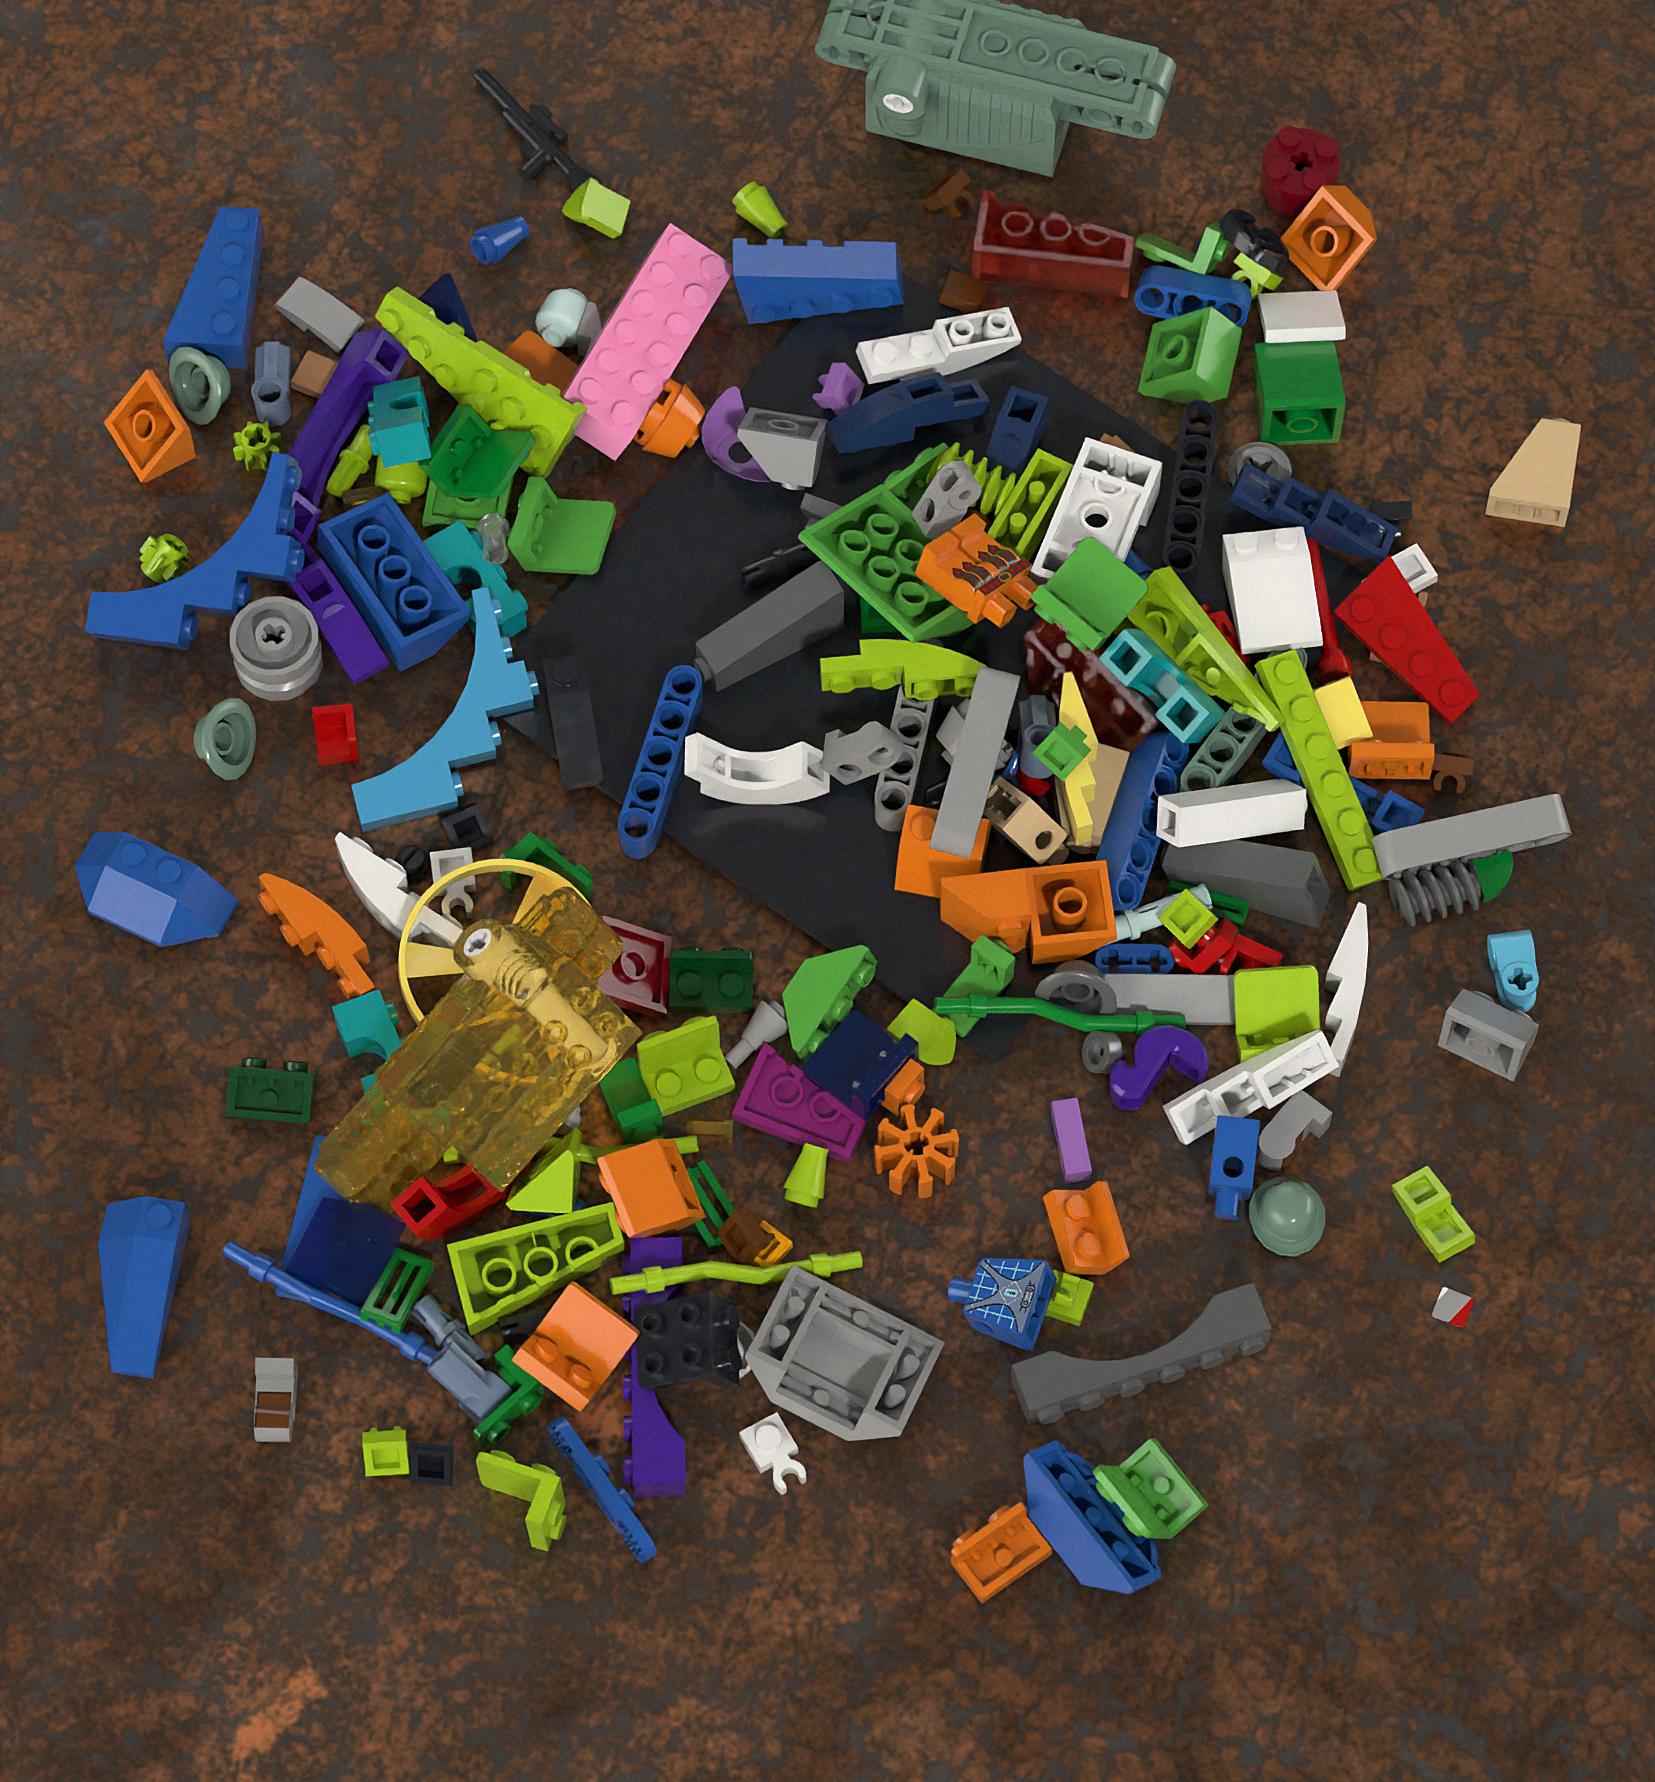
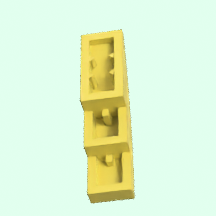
M1071 671L1064 673L1058 724L1062 722L1069 730L1076 725L1087 735L1083 742L1091 749L1090 753L1064 781L1060 779L1065 811L1075 845L1092 841L1093 821L1086 803L1094 801L1096 782L1089 762L1097 760L1098 740Z

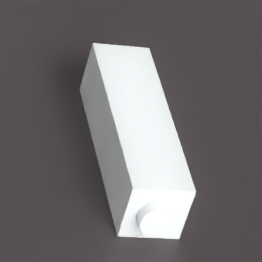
M1284 778L1158 796L1156 836L1177 847H1186L1304 829L1305 812L1307 810L1306 789Z

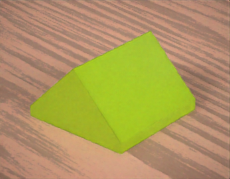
M577 1127L534 1163L535 1166L512 1186L506 1205L511 1210L572 1214L580 1191L582 1133Z

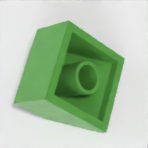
M1212 306L1154 323L1138 392L1146 396L1187 404L1195 400L1212 402L1226 398L1230 388L1242 329Z

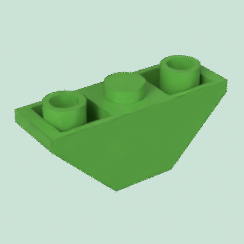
M858 945L805 959L782 993L792 1048L806 1064L810 1065L815 1056L818 1057L825 1051L830 1041V1033L838 1021L842 1022L847 1018L853 1006L852 1000L860 988L866 987L873 979L878 962L869 948Z

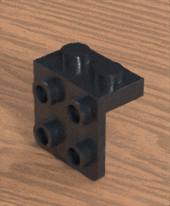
M711 1291L639 1308L636 1313V1328L640 1332L637 1337L639 1386L647 1391L705 1379L724 1390L739 1387V1371L742 1367V1358L738 1350L737 1330L740 1326V1317L736 1304Z

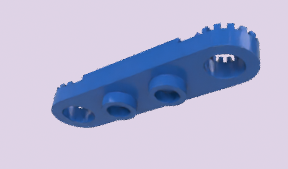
M563 1416L547 1424V1430L554 1443H560L557 1445V1448L571 1462L572 1469L618 1534H622L621 1536L625 1540L626 1545H632L629 1549L631 1552L633 1551L638 1561L643 1564L657 1555L654 1543L631 1511L635 1508V1504L630 1495L622 1486L616 1489L607 1477L611 1474V1471L603 1457L598 1452L593 1455L589 1452Z

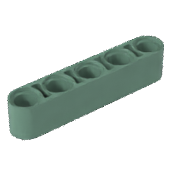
M1299 647L1296 651L1306 671L1307 654L1302 647ZM1293 649L1279 650V651L1272 650V652L1269 654V656H1268L1267 658L1276 656V655H1278V654H1281V653H1284V652H1287V651H1290V650H1293ZM1256 672L1254 678L1264 690L1259 675ZM1232 705L1183 770L1180 778L1179 793L1190 792L1191 790L1187 785L1193 781H1197L1196 784L1203 786L1205 783L1209 789L1228 786L1268 732L1265 729L1266 725L1248 714H1240L1232 709ZM1238 724L1248 725L1251 728V730L1243 732L1237 730L1234 726ZM1216 754H1222L1227 756L1230 760L1226 762H1218L1215 761L1212 758V756Z

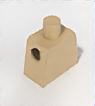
M999 776L990 786L982 816L985 819H989L991 825L1039 865L1045 863V861L1051 866L1062 864L1069 855V848L1062 843L1066 839L1067 833L1030 797Z

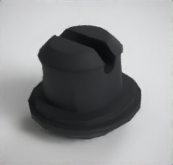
M415 846L404 847L394 859L406 871L407 881L409 882L421 880L430 870L429 856Z

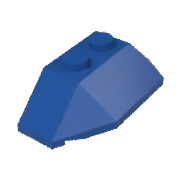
M95 832L75 864V870L89 914L159 947L187 943L207 937V939L219 937L239 904V900L199 866L127 832Z
M1056 1440L1025 1455L1023 1460L1029 1517L1082 1585L1131 1594L1157 1581L1162 1576L1161 1570L1158 1567L1155 1539L1145 1538L1143 1535L1137 1537L1127 1528L1122 1520L1125 1513L1116 1502L1110 1503L1096 1488L1095 1483L1098 1482V1479L1092 1472L1096 1468L1094 1465L1079 1455L1066 1451L1065 1446Z

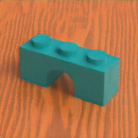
M420 376L373 386L374 401L368 402L370 414L368 422L371 431L368 434L373 455L381 454L384 468L432 458L431 441L427 427H430L429 409Z
M459 520L422 541L453 586L459 583H470L478 588L488 586L490 598L498 597L503 614V621L497 622L501 637L508 635L510 638L527 628L525 612L528 610V605L524 597L517 589L511 591L505 582L507 577L503 568L496 559L490 561L483 552L486 550L485 545L474 529L468 531L462 521ZM472 598L464 602L472 613L471 618L466 624L476 637Z
M1124 629L1099 658L1126 687H1133L1139 690L1158 707L1159 711L1155 716L1182 743H1201L1226 714L1141 629Z
M378 989L332 1006L335 1023L349 1058L363 1053H376L386 1060L378 1072L361 1078L364 1095L378 1130L426 1113L423 1098L430 1096L422 1073L413 1074L409 1062L415 1060L407 1037L399 1038L394 1026L400 1024V1020L392 1000L384 1003Z

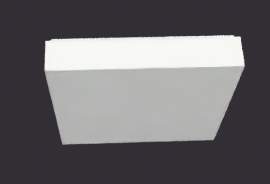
M1336 290L1258 294V310L1267 343L1345 339V323Z

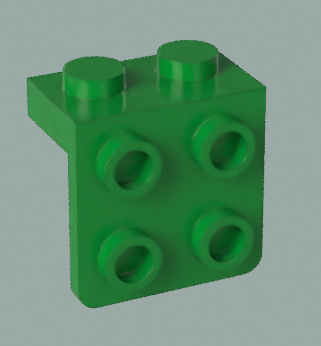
M458 404L431 445L432 458L421 460L418 466L446 497L496 498L507 490L510 479L520 464L528 458L536 438L531 432L492 431L469 404Z

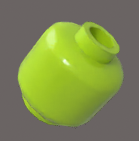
M381 454L378 455L374 483L376 489L384 494L389 492L397 504H409L411 497L422 495L426 489L427 475L418 466L421 460L384 468Z

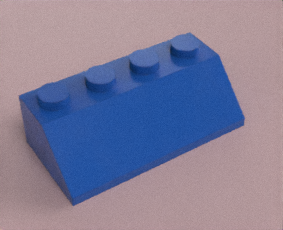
M389 492L318 525L317 552L399 672L435 655L471 618V611Z

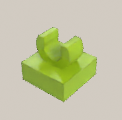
M1242 252L1234 260L1243 270L1237 271L1231 280L1243 282L1245 279H1250L1252 300L1258 298V294L1262 293L1263 286L1274 291L1283 280V277L1276 271L1260 266Z
M1187 888L1158 917L1189 949L1218 920Z
M1053 1270L1057 1277V1282L1045 1315L1080 1327L1094 1283Z
M394 1426L393 1430L377 1431V1427H373L369 1432L362 1433L366 1477L409 1474L410 1462L406 1429L402 1430L400 1426Z

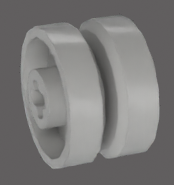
M283 596L263 597L249 603L236 615L230 628V649L234 658L236 673L242 685L253 695L270 701L290 700L304 694L317 682L323 668V650L318 625L312 613L300 602Z

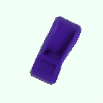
M1171 1025L1152 1027L1139 1037L1135 1045L1133 1066L1129 1067L1125 1061L1121 1060L1113 1068L1109 1084V1095L1112 1102L1119 1109H1140L1168 1065H1171L1178 1072L1199 1084L1206 1082L1210 1064L1206 1047L1189 1031Z

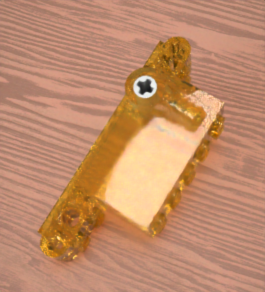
M568 886L553 891L549 896L543 894L518 923L503 926L498 920L487 918L481 919L468 927L457 940L453 950L454 960L465 974L451 986V990L445 997H442L435 1004V1008L429 1015H426L419 1022L420 1025L413 1033L411 1032L403 1040L404 1043L397 1050H394L388 1057V1061L375 1070V1084L318 1146L321 1152L314 1164V1170L317 1175L371 1223L386 1219L394 1211L390 1204L421 1176L424 1177L446 1151L450 1152L502 1193L643 1033L595 984L621 954L623 940L572 887Z

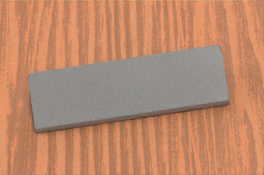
M1104 974L1105 981L1109 983L1116 994L1117 1010L1114 1015H1133L1134 1011H1152L1153 1015H1185L1186 1025H1235L1234 975Z

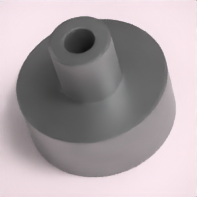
M1093 1031L1086 1037L1082 1047L1084 1065L1093 1073H1111L1116 1063L1121 1060L1124 1061L1127 1054L1126 1048L1121 1045L1118 1036L1113 1032Z

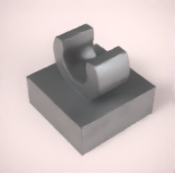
M805 493L800 509L805 516L810 517L806 526L808 528L843 506Z

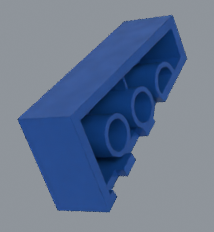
M220 206L163 340L168 365L170 364L171 355L178 348L192 347L201 351L204 355H211L219 359L226 368L247 369L264 236L260 210L258 208Z
M733 238V277L748 324L769 323L783 319L807 318L814 315L846 313L852 310L875 307L884 308L890 305L904 304L903 269L896 242L844 241L841 247H831L828 244L822 243V240H807L806 246H783V239H766V245H747V239Z

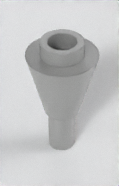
M761 1000L741 1036L742 1039L724 1057L725 1060L734 1069H737L754 1050L757 1051L762 1048L764 1041L769 1044L788 1032L789 1027L785 1009L775 1000L769 1005Z

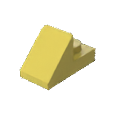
M1350 675L1313 689L1338 750L1351 745V742H1360L1361 740L1373 737Z

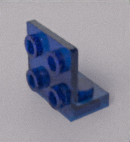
M853 1010L803 1065L802 1072L866 1122L885 1100V1088L910 1058L917 1063L919 1062V1042L907 1033L897 1042L859 1011Z

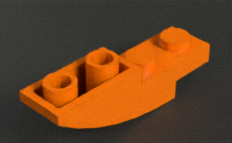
M268 873L258 877L262 890L257 895L259 901L270 916L276 913L283 924L279 928L291 947L298 944L305 956L316 951L320 961L327 970L334 967L341 977L337 981L338 985L348 1000L375 991L374 984L362 969L364 965L370 962L367 945L335 910L304 888Z

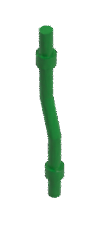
M968 993L967 997L934 998L935 1013L967 1014L968 1018H985L987 1014H1036L1084 1032H1133L1134 1036H1141L1156 1026L1171 1025L1183 1030L1186 1028L1185 1015H1153L1152 1011H1134L1133 1015H1086L1037 997H987L986 993Z

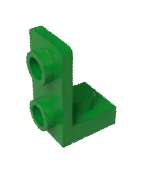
M507 1344L494 1355L498 1370L495 1374L513 1391L515 1389L517 1391L474 1429L475 1443L481 1449L490 1442L493 1445L500 1442L510 1431V1424L521 1414L526 1416L533 1412L543 1399V1384L512 1361L516 1353Z

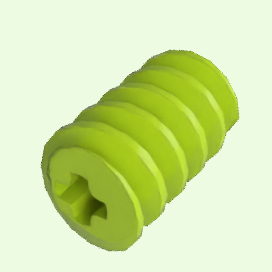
M955 442L948 450L944 449L938 455L928 473L926 483L930 485L937 472L947 463L952 461L965 462L981 486L980 497L969 507H974L981 501L980 513L988 515L995 509V520L1015 488L1016 474L1012 472L1005 480L1000 479L1002 466L997 465L990 473L987 472V458L984 457L975 465L972 463L974 451L970 449L964 456L960 457L958 456L960 443Z

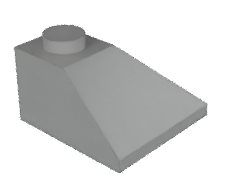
M750 407L738 428L737 437L771 481L781 482L782 487L787 489L803 490L805 487H812L817 477L826 436L825 427L828 420Z

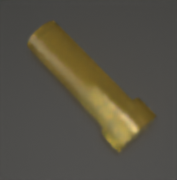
M725 1120V1122L687 1121L686 1133L724 1135V1137H733L734 1120Z

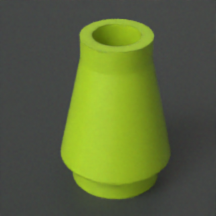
M753 181L744 186L733 198L732 203L737 207L735 212L765 233L770 239L777 238L788 227V223L783 219L765 186H759Z
M804 1143L802 1152L783 1188L787 1189L784 1199L817 1208L819 1198L824 1199L828 1149Z

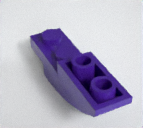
M306 542L305 545L301 546L304 550V564L301 572L296 573L295 583H284L295 599L312 613L318 625L321 639L353 684L356 685L389 666V662L322 558L319 559Z

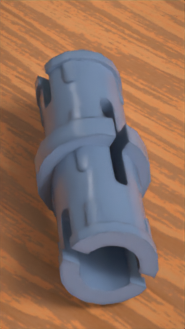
M432 1295L425 1296L414 1306L411 1314L435 1337V1344L440 1349H443L449 1342H454L480 1367L486 1362L485 1359L488 1358V1353L465 1331V1324L460 1319H454Z

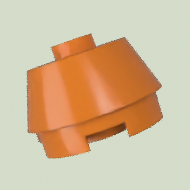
M669 377L634 435L633 440L642 445L641 450L675 458L684 445L691 448L699 437L702 427L698 424L706 409L685 383L680 385Z

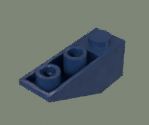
M1014 386L1010 387L985 454V458L988 459L987 472L990 473L997 465L1002 466L1000 479L1005 480L1013 472L1016 474L1014 485L1016 486L1030 463L1047 424L1048 397ZM981 501L976 506L969 508L980 512ZM995 509L988 515L994 516Z

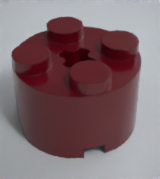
M1286 126L1280 129L1278 135L1269 141L1263 153L1259 188L1272 211L1285 218L1296 219L1322 186L1338 185L1341 159L1338 144L1334 139L1312 129Z

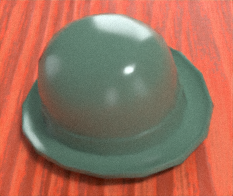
M192 347L178 348L171 355L168 368L173 394L180 409L188 419L197 425L208 424L217 416L221 404L228 399L231 390L230 374L226 366L219 359L211 355H204L201 351Z
M227 698L215 705L210 713L203 716L197 724L193 734L194 748L200 760L208 764L212 771L224 780H236L246 772L255 750V718L249 706L241 699Z
M1276 1177L1263 1182L1253 1192L1249 1203V1221L1255 1236L1267 1249L1278 1255L1296 1257L1310 1251L1321 1239L1326 1225L1325 1207L1319 1194L1309 1184L1294 1177Z

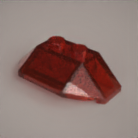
M1041 618L1024 636L1025 649H1027L1030 696H1045L1046 700L1054 704L1055 719L1058 725L1064 673L1072 671L1098 743L1133 752L1160 723V720L1155 716L1157 712L1152 701L1139 690L1133 687H1126L1099 660L1100 656L1106 651L1103 645L1098 650L1092 651L1087 647L1082 651L1065 637L1069 630L1057 620L1052 625Z

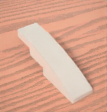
M1360 902L1357 904L1327 971L1324 989L1336 993L1327 1012L1324 1030L1336 1034L1330 1048L1339 1067L1329 1072V1074L1340 1077L1353 1041L1366 980L1368 956L1366 905Z
M1318 1029L1242 1062L1196 1086L1162 1107L1179 1141L1187 1145L1215 1128L1218 1115L1244 1118L1261 1106L1271 1109L1333 1071L1339 1065L1323 1032Z

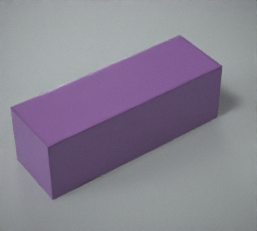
M1078 1098L1051 1102V1116L1064 1182L1068 1184L1091 1180L1092 1168Z

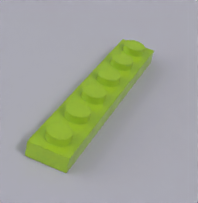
M1296 649L1259 661L1255 665L1256 671L1266 694L1286 719L1280 726L1348 892L1383 880L1371 841L1374 835Z

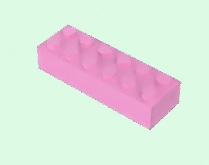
M671 223L651 248L560 396L570 404L578 401L588 408L574 434L613 460L619 457L633 439L733 273V265Z

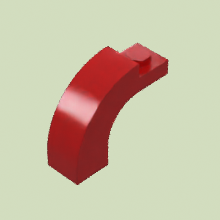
M505 1131L473 1161L455 1174L439 1181H430L421 1176L390 1205L417 1237L424 1240L440 1239L468 1227L508 1198L506 1191L528 1173L535 1164L513 1137Z

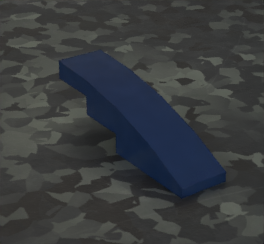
M1246 463L1240 469L1227 499L1279 527L1293 528L1303 526L1307 539L1378 562L1385 560L1398 530L1394 525L1330 488L1321 495L1290 476H1287L1280 482L1249 463Z

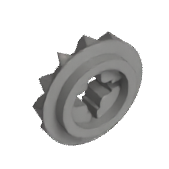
M1253 442L1241 446L1232 454L1228 462L1227 478H1229L1232 487L1240 469L1246 463L1259 470L1268 469L1266 474L1280 482L1287 476L1291 477V464L1286 454L1278 447L1265 442Z

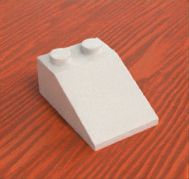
M1303 526L1223 535L1222 571L1241 654L1323 646L1312 565Z

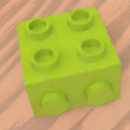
M1299 965L1241 969L1235 972L1233 977L1236 1050L1240 1063L1315 1030H1320L1318 972L1314 966Z
M492 1450L490 1454L479 1452L476 1458V1465L481 1484L532 1502L525 1519L531 1546L548 1552L552 1540H559L561 1538L567 1516L562 1514L566 1503L560 1477L556 1476L554 1470L544 1465L532 1464L531 1467L515 1463L516 1460L512 1456L501 1451Z

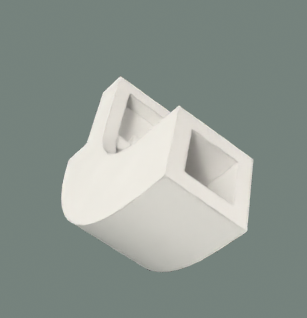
M698 732L685 737L684 775L701 782V793L716 799L742 804L794 803L828 793L830 774L821 768L823 751L803 741L776 751L745 752L726 747Z

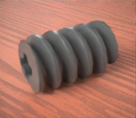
M1471 858L1467 859L1465 867L1459 861L1453 862L1450 866V872L1442 865L1435 868L1434 876L1426 869L1420 871L1418 880L1412 873L1404 875L1402 884L1396 877L1389 879V893L1394 911L1398 918L1405 917L1410 927L1416 924V913H1420L1426 923L1431 922L1432 909H1436L1442 919L1447 918L1448 905L1451 904L1458 915L1463 914V901H1468L1473 911L1479 910L1481 889L1477 870Z

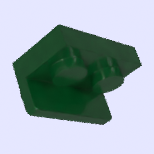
M694 946L682 947L679 950L669 952V1013L753 1014V952L745 951L739 947H725L720 951H703L701 948Z
M242 1057L241 1064L231 1065L229 1069L226 1117L310 1124L312 1123L315 1080L318 1079L319 1071L308 1070L309 1063L303 1061L286 1060L283 1061V1067L267 1066V1059Z

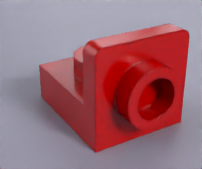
M1225 917L1217 926H1212L1191 949L1186 947L1173 934L1169 950L1174 960L1181 967L1191 969L1196 975H1201L1233 946L1238 927Z
M1238 934L1233 946L1216 961L1215 967L1220 969L1219 975H1232L1236 967L1239 969L1281 967L1283 954Z

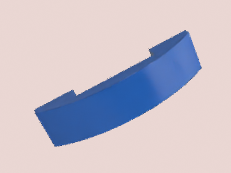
M1281 731L1265 756L1262 765L1277 779L1284 778L1306 789ZM1348 774L1374 836L1387 831L1417 825L1425 813L1424 809L1389 790L1387 795H1384ZM1306 791L1307 801L1311 803L1309 795Z

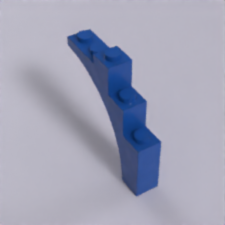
M272 452L265 483L247 518L233 537L212 557L188 573L152 588L123 593L91 592L85 632L96 638L189 650L190 641L196 638L198 631V618L195 616V610L236 616L243 609V606L246 607L250 601L251 585L248 582V577L295 583L296 573H300L303 568L304 550L301 548L299 541L291 536H287V531L292 530L295 522V509L292 507L294 491H298L301 484L302 471L298 467L299 462L288 454Z

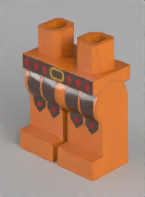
M974 513L953 527L950 532H945L924 547L915 575L957 608L968 612L967 618L973 623L977 624L986 617L1001 628L1009 623L1017 609V606L1010 600L1016 602L1024 610H1028L1036 603L1030 597L1039 586L1028 577L1032 564L1025 558L1020 560L1014 551L1009 548H1003L985 533L986 522Z

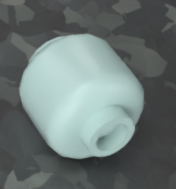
M570 288L554 290L546 297L537 313L535 323L538 332L548 344L564 348L577 345V332L588 301L581 292Z

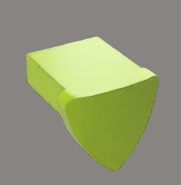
M590 177L571 195L563 206L562 211L568 218L578 223L583 222L614 239L622 234L630 200L600 185L599 181Z
M914 998L886 1029L893 1039L911 1050L914 1056L927 1064L943 1065L950 1063L953 1059L956 1046L954 1022L948 1017L941 1018Z

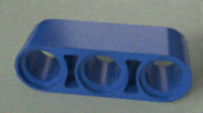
M1151 266L1142 272L1134 299L1137 308L1142 313L1166 319L1212 306L1241 328L1248 317L1252 302V292L1247 285L1240 281L1169 267ZM1147 288H1156L1162 293H1153ZM1187 295L1197 296V297L1200 299V301L1190 300V299H1189L1188 297H1186V296H1187ZM1225 303H1234L1239 308L1228 307Z

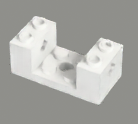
M1086 437L1030 571V579L1038 586L1047 584L1086 537H1094L1124 562L1139 524L1146 526L1159 495L1162 462ZM1091 514H1100L1108 522L1102 527L1095 528L1089 526L1085 519Z

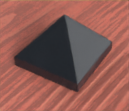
M411 1442L409 1482L453 1486L454 1446Z

